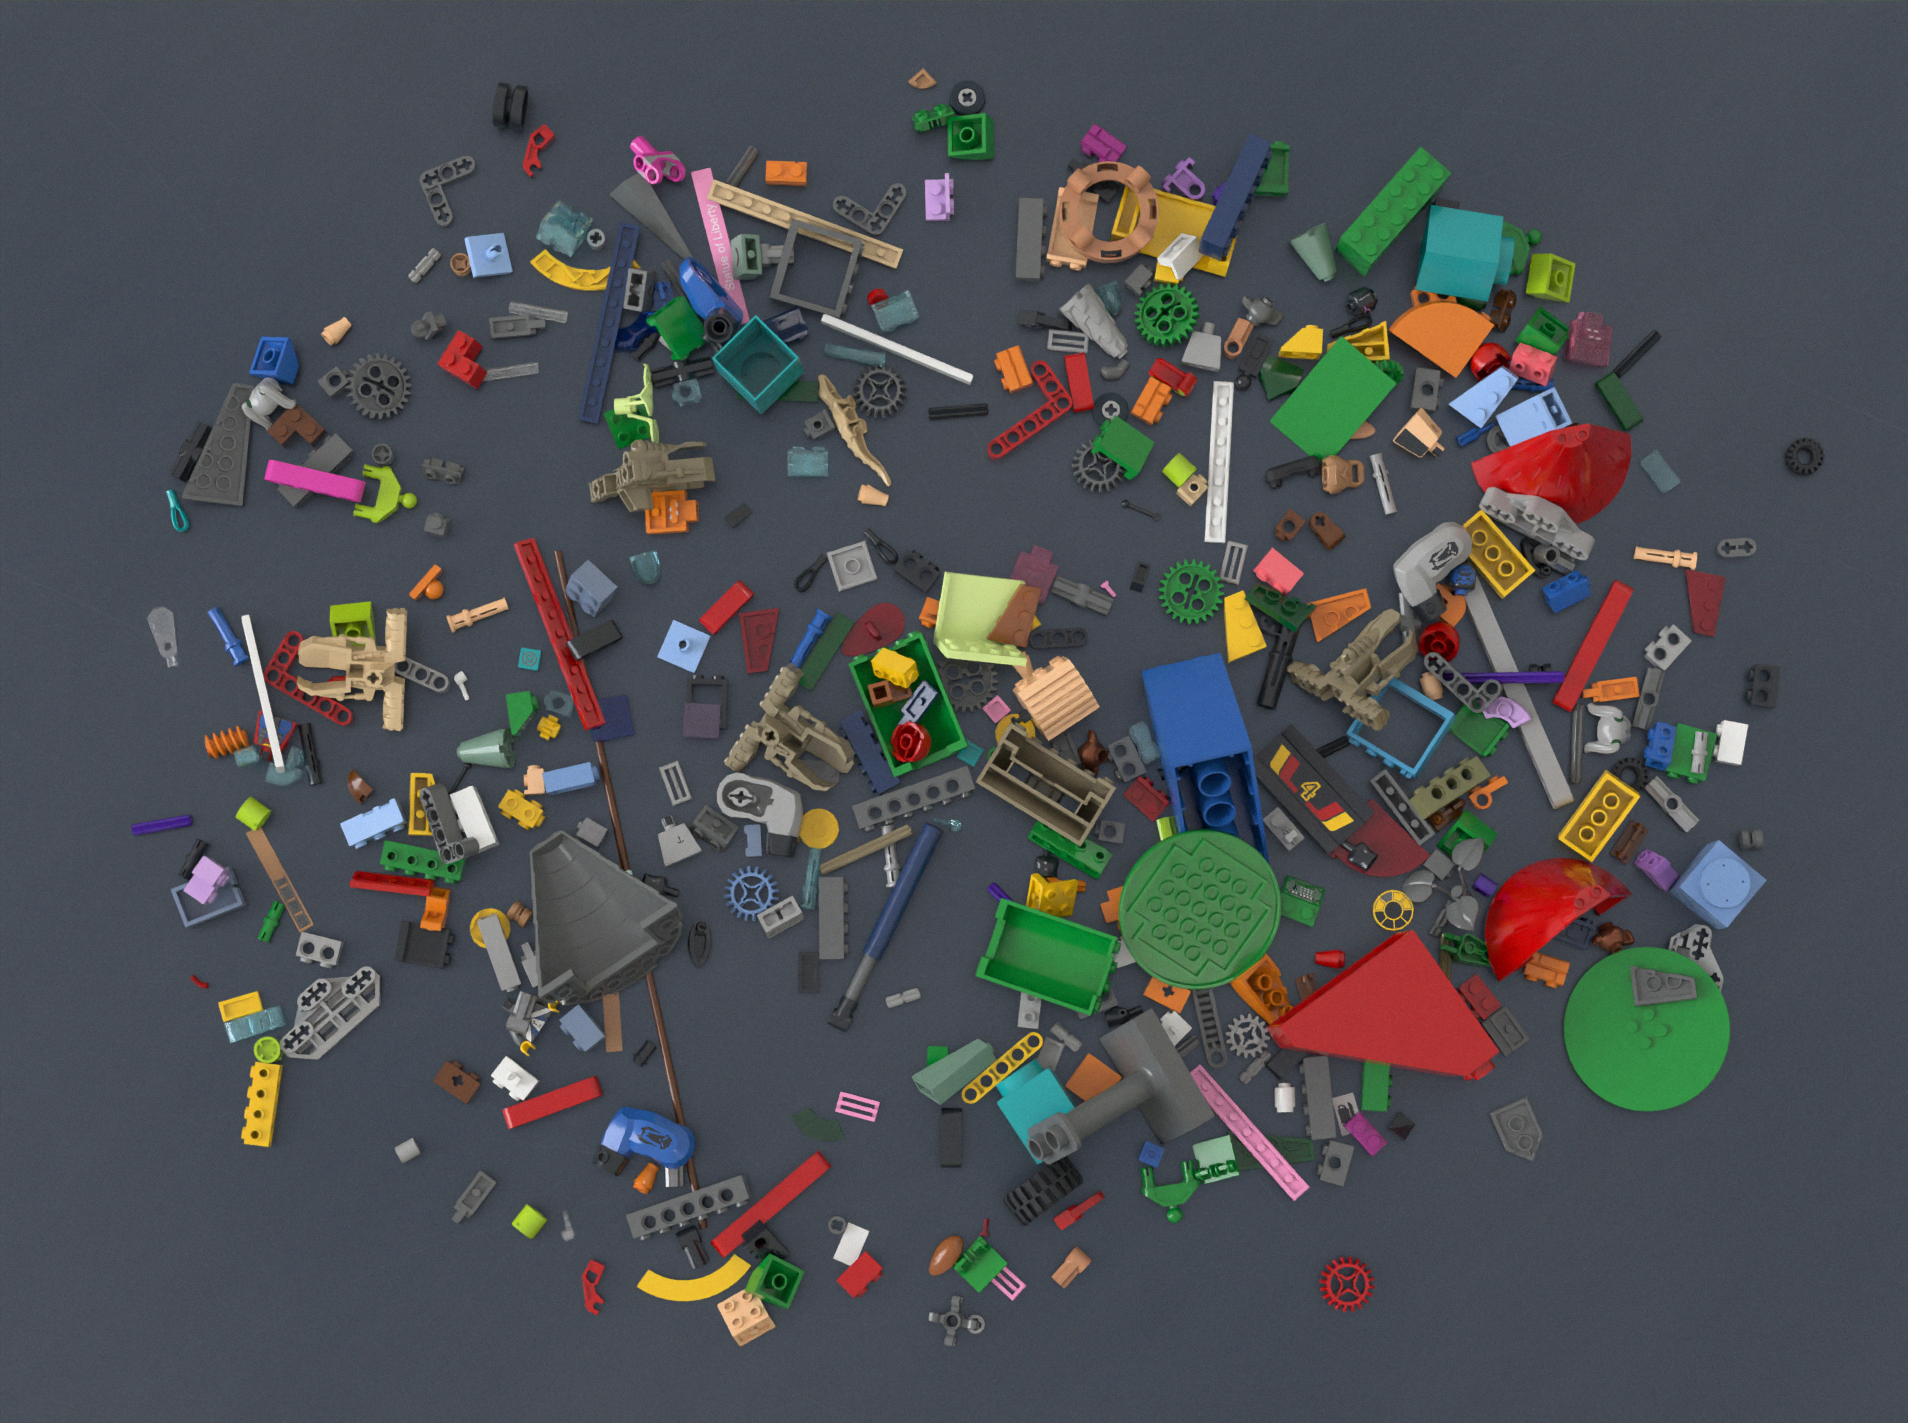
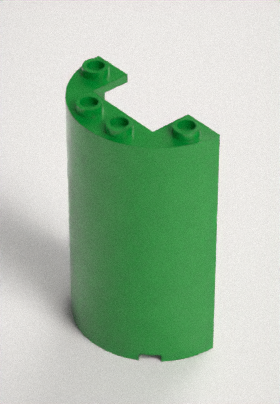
M919 630L909 633V638L907 639L904 638L894 642L895 646L888 649L916 661L919 676L910 685L912 695L921 682L927 679L941 692L918 723L927 729L931 737L930 751L919 762H902L897 760L892 753L894 749L893 745H891V737L897 724L903 718L901 709L909 699L895 702L889 706L873 707L868 685L886 680L874 674L871 660L877 654L873 656L861 654L853 658L854 662L848 664L894 777L910 773L909 771L919 770L961 752L960 749L962 748L964 750L969 747L925 637Z
M1001 898L995 918H998L986 956L981 957L975 976L1090 1016L1094 1012L1098 1013L1102 1003L1101 999L1104 993L1108 994L1111 987V982H1109L1110 976L1115 974L1118 963L1115 962L1116 954L1119 953L1121 947L1118 938Z

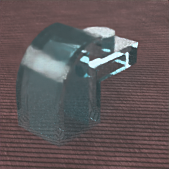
M291 746L287 764L284 766L285 772L278 773L275 763L270 762L265 782L281 787L296 784L304 774V771L297 769L303 761L304 754H301L302 750Z

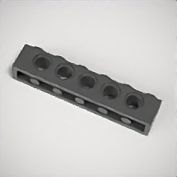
M964 766L853 805L852 808L860 830L864 829L865 832L876 829V825L883 822L884 825L896 822L895 818L903 815L904 819L914 816V811L919 809L925 812L933 809L934 804L941 802L942 805L953 802L954 797L961 796L962 799L971 796L975 786L968 766ZM950 781H956L959 788L957 791L951 792L947 789V784ZM930 788H937L940 794L937 798L932 799L928 796ZM913 794L920 797V802L917 805H911L908 801L909 797ZM898 801L901 804V809L898 812H892L889 809L891 802ZM873 808H879L882 811V815L880 818L874 819L870 816V811Z
M745 1174L630 1213L626 1215L633 1238L639 1237L640 1240L652 1237L651 1233L659 1230L660 1234L670 1231V1226L677 1223L681 1227L690 1224L689 1219L697 1217L699 1221L710 1217L709 1212L716 1210L717 1214L728 1211L729 1205L736 1204V1207L748 1204L747 1199L752 1198ZM726 1189L731 1190L733 1193V1198L730 1201L724 1198V1191ZM706 1196L713 1198L714 1204L712 1207L705 1205L704 1200ZM687 1203L694 1205V1212L692 1214L687 1213L685 1210ZM668 1209L675 1212L673 1221L668 1220L666 1217ZM649 1216H653L656 1220L654 1227H650L647 1224Z

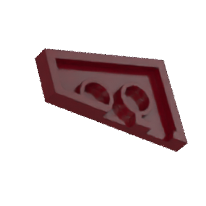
M1686 569L1685 575L1688 584L1687 590L1691 607L1693 633L1715 637L1726 577Z
M779 608L739 613L747 674L768 671Z

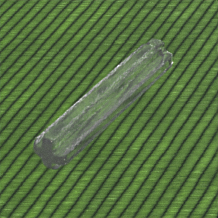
M511 301L509 304L510 313L519 315L529 314L530 316H535V318L566 323L568 320L567 311Z
M537 362L484 369L488 373L483 381L535 374L539 372V366Z

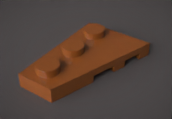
M1020 583L1008 602L1007 608L1002 616H999L996 621L997 624L986 638L991 641L1027 647L1041 588Z

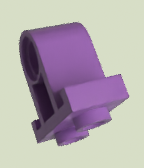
M1190 157L1186 161L1182 159L1175 167L1177 171L1172 176L1169 174L1162 181L1161 191L1170 193V186H1172L1183 197L1201 201L1205 194V185L1187 169L1188 167L1192 169L1195 162ZM1197 187L1200 190V194L1192 195L1189 189Z
M1649 849L1641 852L1634 862L1635 866L1641 869L1664 892L1680 877L1670 866L1671 863L1666 858Z

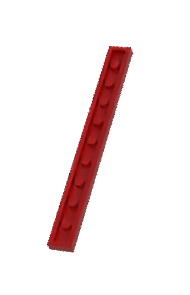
M534 538L516 542L514 548L583 727L586 731L603 726L606 722L582 660L576 662L566 645L573 637Z

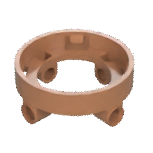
M1112 161L1094 163L1082 170L1078 168L1068 178V184L1065 187L1059 204V223L1069 245L1085 258L1101 263L1121 262L1139 253L1154 237L1153 234L1159 217L1158 199L1149 182L1151 176L1140 166L1133 168L1129 165ZM1106 180L1117 181L1129 187L1136 195L1140 205V219L1134 231L1124 239L1113 242L1096 239L1088 229L1082 226L1078 215V205L1083 193L1093 184ZM1065 202H1070V222H1064L1067 219L1066 208H1063ZM1150 207H1151V217H1153V220H1149ZM1121 250V257H1116V254H1105V257H1101V251L1112 252Z

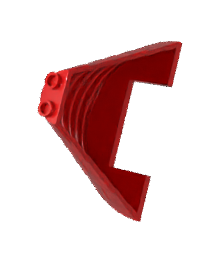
M1588 423L1548 431L1471 462V466L1479 487L1485 493L1487 488L1496 487L1506 493L1541 497L1561 507L1577 525L1602 511L1620 491L1630 465L1631 437L1630 433Z
M1554 858L1538 861L1524 867L1502 885L1491 902L1487 913L1484 938L1489 954V964L1498 981L1501 982L1534 959L1532 955L1579 916L1593 908L1599 917L1632 895V893L1617 877L1607 870L1580 859Z

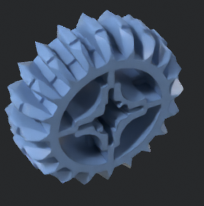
M748 866V873H745L743 868H740L741 876L734 872L732 875L736 880H727L732 884V887L725 886V890L730 891V894H725L724 898H731V901L727 902L726 905H734L730 912L734 913L738 910L737 918L745 914L744 920L748 921L749 915H752V920L756 921L757 914L767 910L769 906H774L771 903L772 900L779 901L778 897H773V894L779 893V889L773 890L772 887L776 886L777 882H769L773 878L772 875H769L767 878L764 877L767 870L764 869L759 874V867H756L755 872H752L751 866ZM756 877L762 881L755 886H749L743 879ZM739 884L744 890V896L740 901L736 902L735 890ZM767 885L769 896L767 902L764 903L760 899L759 894ZM744 886H747L748 889L751 888L752 891L753 888L757 889L755 895L759 902L755 898H747L748 892ZM751 901L760 907V909L754 911L741 908L744 904Z

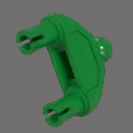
M1503 221L1502 235L1514 237V252L1509 276L1512 274L1520 275L1524 270L1529 254V243L1533 245L1540 243L1542 233L1537 229H1531L1525 236L1522 229Z
M1194 1160L1188 1161L1189 1169H1187L1186 1161L1180 1162L1184 1178L1181 1183L1163 1186L1155 1185L1153 1166L1147 1167L1148 1176L1146 1168H1140L1143 1182L1141 1194L1163 1207L1169 1206L1167 1218L1172 1223H1179L1183 1218V1212L1178 1208V1204H1184L1200 1185V1181L1195 1177Z

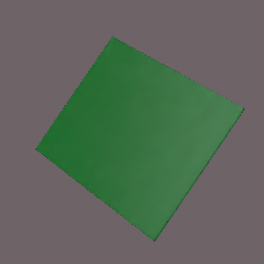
M1341 336L1271 418L1270 422L1309 456L1315 455L1322 462L1324 458L1330 455L1336 456L1397 383Z

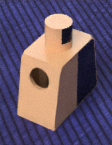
M1422 408L1405 424L1393 440L1418 457H1422L1428 450L1438 457L1445 449L1437 442L1442 434L1441 429Z

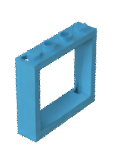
M1393 678L1380 691L1378 696L1371 695L1370 697L1379 703L1390 687L1445 720L1415 768H1411L1360 737L1358 734L1364 724L1358 721L1357 718L1346 734L1350 739L1349 742L1358 748L1360 745L1367 749L1365 752L1376 758L1379 756L1384 759L1383 763L1390 768L1396 766L1405 777L1410 779L1412 776L1417 779L1456 720V716L1453 712L1398 679Z

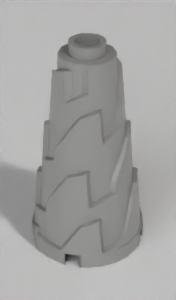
M1090 283L1059 308V311L1078 329L1080 328L1093 342L1095 341L1113 358L1117 356L1120 359L1128 352L1126 349L1128 347L1126 339L1115 325L1116 322L1107 312L1104 303Z

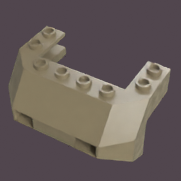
M1017 722L1015 725L1010 723L976 783L1081 846L1116 789L1113 786L1114 782L1105 776L1103 779L1100 777L1095 779V774L1087 769L1082 771L1077 768L1078 764L1069 758L1067 760L1059 757L1060 752L1051 747L1049 750L1042 746L1043 742L1035 737L1028 738V733H1026L1024 726ZM1013 765L1029 773L1024 783L1009 774ZM1064 796L1079 804L1075 813L1059 805Z

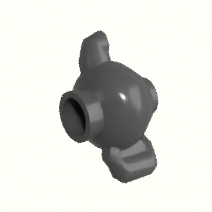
M1244 295L1242 303L1248 309L1246 318L1251 324L1259 326L1260 323H1267L1277 326L1284 318L1282 312L1274 310V302L1268 296L1251 300L1248 296Z

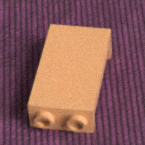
M1059 187L1046 262H1050L1051 266L1061 267L1062 265H1067L1072 270L1081 271L1082 268L1086 269L1087 258L1080 255L1069 245L1060 227L1058 216L1059 204L1065 188ZM1084 192L1079 201L1078 215L1082 226L1092 233L1099 194ZM1065 202L1063 208H1066L1067 219L1064 222H1070V202Z

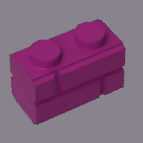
M1096 123L1092 125L1080 143V146L1083 147L1081 150L1090 157L1092 155L1096 156L1099 159L1098 162H1118L1127 150V145Z
M1359 1111L1343 1124L1370 1156H1374L1388 1143Z

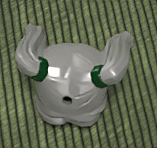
M270 377L264 378L253 389L250 398L242 405L244 414L254 422L265 427L266 430L273 425L268 415L278 405L287 409H292L296 406V400H291L281 394L282 388L278 385V381Z
M1593 703L1587 705L1588 711L1593 715L1600 716L1601 719L1597 727L1598 741L1588 742L1584 745V752L1604 754L1617 752L1620 749V745L1626 744L1631 739V722L1616 707L1596 706Z

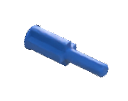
M1491 422L1477 430L1473 428L1457 436L1456 441L1460 447H1463L1480 438V434L1492 429L1496 425L1494 422Z

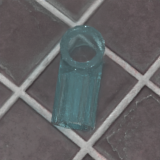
M254 745L234 751V757L239 769L246 766L254 768L260 760L259 753H257Z

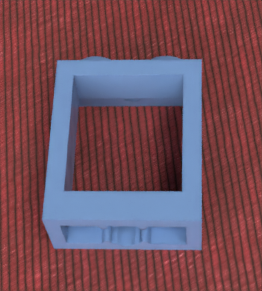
M591 762L542 773L546 793L550 796L598 785L597 780L600 779L598 767L593 766Z

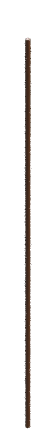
M560 550L553 553L570 632L574 638L579 635L572 599L568 597L565 591L568 580ZM584 658V659H581V660H582V663H583V665H584L585 671H586L587 676H588L587 667H586L585 658ZM596 727L592 729L621 868L626 871L630 870L601 732L600 728ZM651 971L645 975L675 1118L677 1123L686 1127L653 972ZM691 1157L686 1163L691 1192L699 1190L693 1157ZM706 1218L698 1221L699 1229L708 1228Z

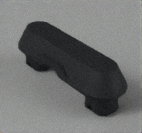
M1313 455L1272 467L1267 470L1266 480L1270 482V487L1275 489L1276 485L1278 487L1282 486L1281 478L1290 476L1297 471L1304 472L1308 470L1309 476L1315 477V473L1318 476L1322 472L1320 470L1322 462Z

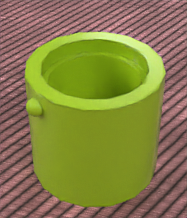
M1179 452L1162 470V473L1180 488L1196 472L1197 468Z
M250 796L237 812L236 818L257 832L270 816L271 810Z
M263 1037L256 1042L254 1054L259 1061L275 1063L282 1060L284 1052L281 1050L279 1039Z
M526 1204L511 1224L533 1240L547 1222V1218L532 1206Z

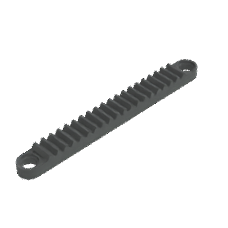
M1191 989L1207 1063L1213 1068H1220L1227 1061V1053L1213 989ZM1214 1052L1222 1054L1223 1059L1219 1064L1211 1061V1055Z

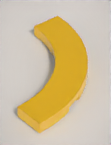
M546 249L530 261L545 277L562 286L583 291L606 290L610 267L602 270L573 268L557 260ZM633 260L632 268H641L636 263V261Z
M734 1254L719 1270L705 1277L693 1280H674L648 1270L637 1287L651 1295L666 1300H700L716 1295L732 1286L747 1272L751 1265Z

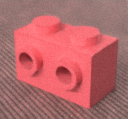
M1519 343L1513 353L1509 370L1517 376L1547 386L1553 376L1558 357Z
M1274 548L1264 556L1253 570L1260 580L1270 584L1272 589L1280 591L1283 596L1290 592L1304 574Z

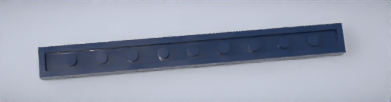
M620 222L578 417L580 421L599 424L623 311L628 270L632 268L640 232V226L623 222Z

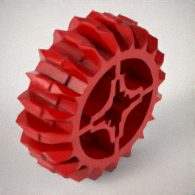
M1341 1256L1340 1264L1333 1259V1268L1328 1264L1326 1265V1268L1330 1270L1329 1273L1325 1271L1321 1273L1323 1276H1327L1326 1280H1319L1320 1283L1326 1285V1287L1320 1288V1291H1327L1322 1296L1323 1299L1330 1297L1331 1299L1328 1301L1330 1306L1336 1302L1334 1308L1336 1310L1340 1308V1305H1343V1312L1347 1311V1306H1350V1310L1354 1312L1355 1304L1359 1309L1363 1308L1360 1303L1361 1301L1366 1304L1369 1303L1365 1296L1373 1297V1294L1368 1292V1289H1375V1285H1369V1282L1374 1281L1375 1278L1367 1276L1372 1270L1364 1271L1363 1269L1367 1264L1363 1263L1361 1266H1358L1360 1259L1356 1258L1354 1263H1352L1351 1256H1348L1347 1262ZM1343 1267H1353L1356 1269L1349 1276H1343L1337 1271ZM1360 1274L1364 1281L1362 1292L1355 1285ZM1332 1276L1339 1281V1287L1334 1294L1331 1290ZM1339 1277L1347 1281L1351 1279L1352 1283L1350 1284H1352V1288L1355 1291L1347 1287L1343 1289L1342 1285L1344 1284H1342L1343 1281ZM1346 1292H1351L1357 1297L1351 1301L1339 1300V1297Z

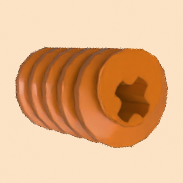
M238 725L236 726V732L228 728V735L223 730L220 731V737L214 732L211 740L205 735V746L210 759L212 755L215 759H218L219 752L222 756H226L227 750L234 754L235 747L239 752L243 750V745L246 749H250L245 728L241 730Z

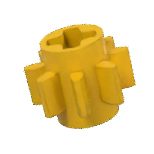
M550 714L548 718L543 716L537 727V730L541 732L539 736L548 741L550 737L555 739L562 726L558 724L559 719Z

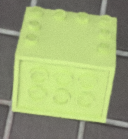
M945 572L933 643L946 658L1026 666L1027 658L1016 646L991 641L986 638L997 624L996 621L999 616H1002L1007 608L1008 602L1020 583L1025 584V582L1022 580Z

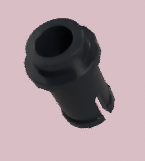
M646 1040L637 1054H633L632 1060L642 1067L644 1064H647V1059L657 1048Z

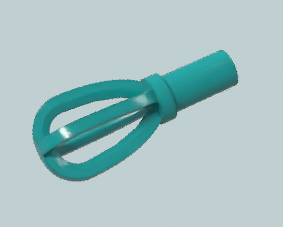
M174 489L168 490L166 493L170 502L173 526L178 532L186 531L189 528L187 516L182 510L180 503H178ZM176 509L180 512L184 521L183 528L178 526Z

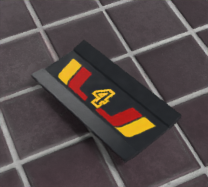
M1292 724L1253 758L1257 778L1329 855L1375 814Z

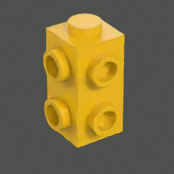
M884 647L871 660L874 674L879 678L891 681L895 685L908 688L919 676L916 661Z
M508 789L498 805L502 809L500 813L509 819L512 816L519 820L517 824L527 830L529 827L533 829L536 826L540 827L545 819V816H543L545 812L541 810L542 805L533 799L531 802L523 799L525 795L516 789L513 792Z

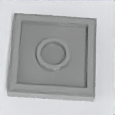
M866 541L827 553L839 592L878 580Z

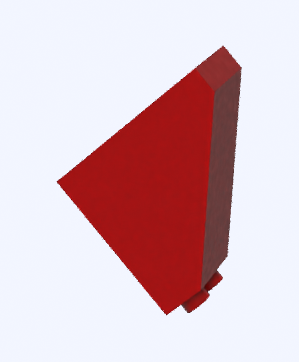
M1413 929L1395 933L1266 1027L1279 1048L1448 1077L1463 1076L1466 1081L1472 1078L1476 1081L1492 1071L1496 1066L1491 1061V1058L1500 1052Z

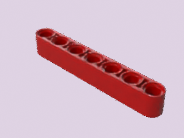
M1618 580L1614 581L1565 675L1564 682L1561 683L1552 701L1553 704L1569 712L1572 711L1634 591L1632 587Z
M817 1151L710 1243L723 1258L726 1257L744 1241L741 1235L759 1219L765 1224L832 1166Z

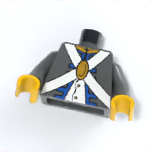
M530 994L537 997L530 1017L531 1023L527 1034L522 1035L509 1030L513 1041L527 1056H529L527 1053L528 1048L536 1049L532 1043H534L553 1012H560L556 1010V1005L558 1003L562 1004L560 1001L550 1004L539 998L538 994ZM508 997L502 1008L511 1013L514 1011L516 1002Z

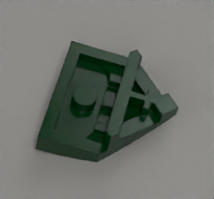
M1267 354L1259 372L1260 377L1258 380L1263 384L1267 392L1266 396L1270 401L1281 395L1292 394L1293 390L1297 388L1305 369Z

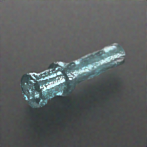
M828 342L825 346L824 355L858 361L863 366L878 364V367L882 370V366L886 362L887 352H873L869 348L863 351Z
M809 848L805 886L801 888L803 894L802 902L799 905L800 909L817 910L815 904L817 894L819 893L817 882L822 849Z

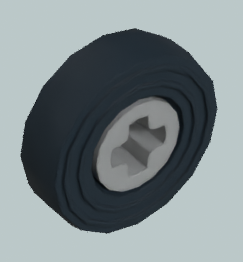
M964 80L958 82L950 92V105L961 116L977 114L985 104L984 90L974 81ZM963 95H972V102H963Z
M1113 392L1104 393L1094 402L1093 416L1099 425L1102 426L1106 419L1110 420L1115 415L1123 421L1127 420L1129 414L1128 403L1120 394ZM1109 405H1112L1113 409H1117V412H1113V416H1110L1109 412H1105Z

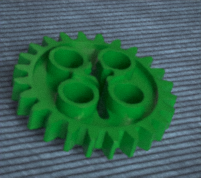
M1168 282L1166 288L1160 283L1158 290L1153 286L1152 293L1145 291L1147 297H1140L1142 304H1136L1140 311L1134 312L1137 317L1134 322L1136 325H1139L1137 330L1142 332L1141 336L1147 338L1149 343L1154 341L1157 347L1161 342L1164 348H1166L1168 342L1174 347L1176 340L1181 344L1182 337L1189 339L1187 333H1194L1192 326H1198L1197 321L1194 319L1200 318V315L1197 313L1200 308L1198 305H1195L1197 300L1192 298L1193 294L1191 291L1187 292L1185 287L1180 289L1177 283L1172 288L1170 282ZM1167 299H1172L1171 303L1164 304ZM1157 312L1155 317L1149 318L1151 313ZM1185 312L1183 317L1177 318L1179 313ZM1170 326L1167 331H1162L1163 327Z
M1184 559L1183 566L1176 562L1177 569L1170 566L1169 568L1172 573H1164L1167 580H1160V583L1165 586L1159 588L1160 592H1164V595H1161L1159 599L1166 601L1161 606L1169 607L1166 614L1173 612V620L1179 616L1180 623L1187 619L1188 625L1191 624L1192 620H1195L1198 625L1199 618L1206 622L1207 614L1213 618L1212 610L1219 611L1216 604L1223 603L1218 597L1224 596V593L1219 591L1224 585L1217 583L1222 578L1214 577L1217 570L1210 572V564L1203 567V561L1201 560L1199 565H1196L1195 559L1192 560L1191 564H1188V561ZM1182 574L1190 575V583L1182 584L1179 581ZM1198 575L1199 578L1195 586L1197 594L1192 595L1188 609H1185L1184 606L1188 598L1186 590L1191 589L1194 577ZM1203 580L1210 583V588L1207 591L1199 589V583ZM1176 593L1184 595V601L1180 604L1173 601V596ZM1199 599L1203 602L1204 606L1201 610L1193 609L1192 603L1194 600Z

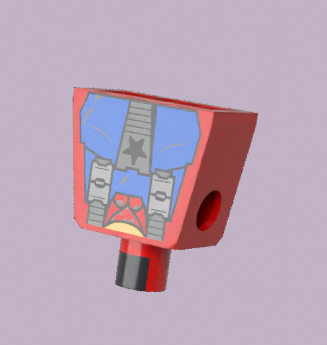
M259 711L254 743L262 746L258 758L270 762L273 755L263 711ZM272 715L280 751L284 753L299 724Z

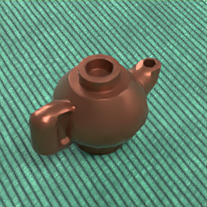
M1088 730V741L1080 746L1077 752L1081 763L1084 765L1083 771L1085 769L1095 774L1094 778H1096L1099 771L1098 766L1107 761L1108 751L1098 741L1096 733Z
M1612 922L1602 924L1598 928L1600 934L1592 938L1593 946L1599 945L1601 949L1612 953L1620 952L1623 949V945L1635 943L1631 931L1614 926Z

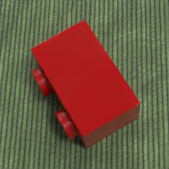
M865 1251L836 1281L853 1298L856 1295L860 1298L868 1290L866 1285L871 1280L875 1283L883 1275L880 1272L883 1267Z

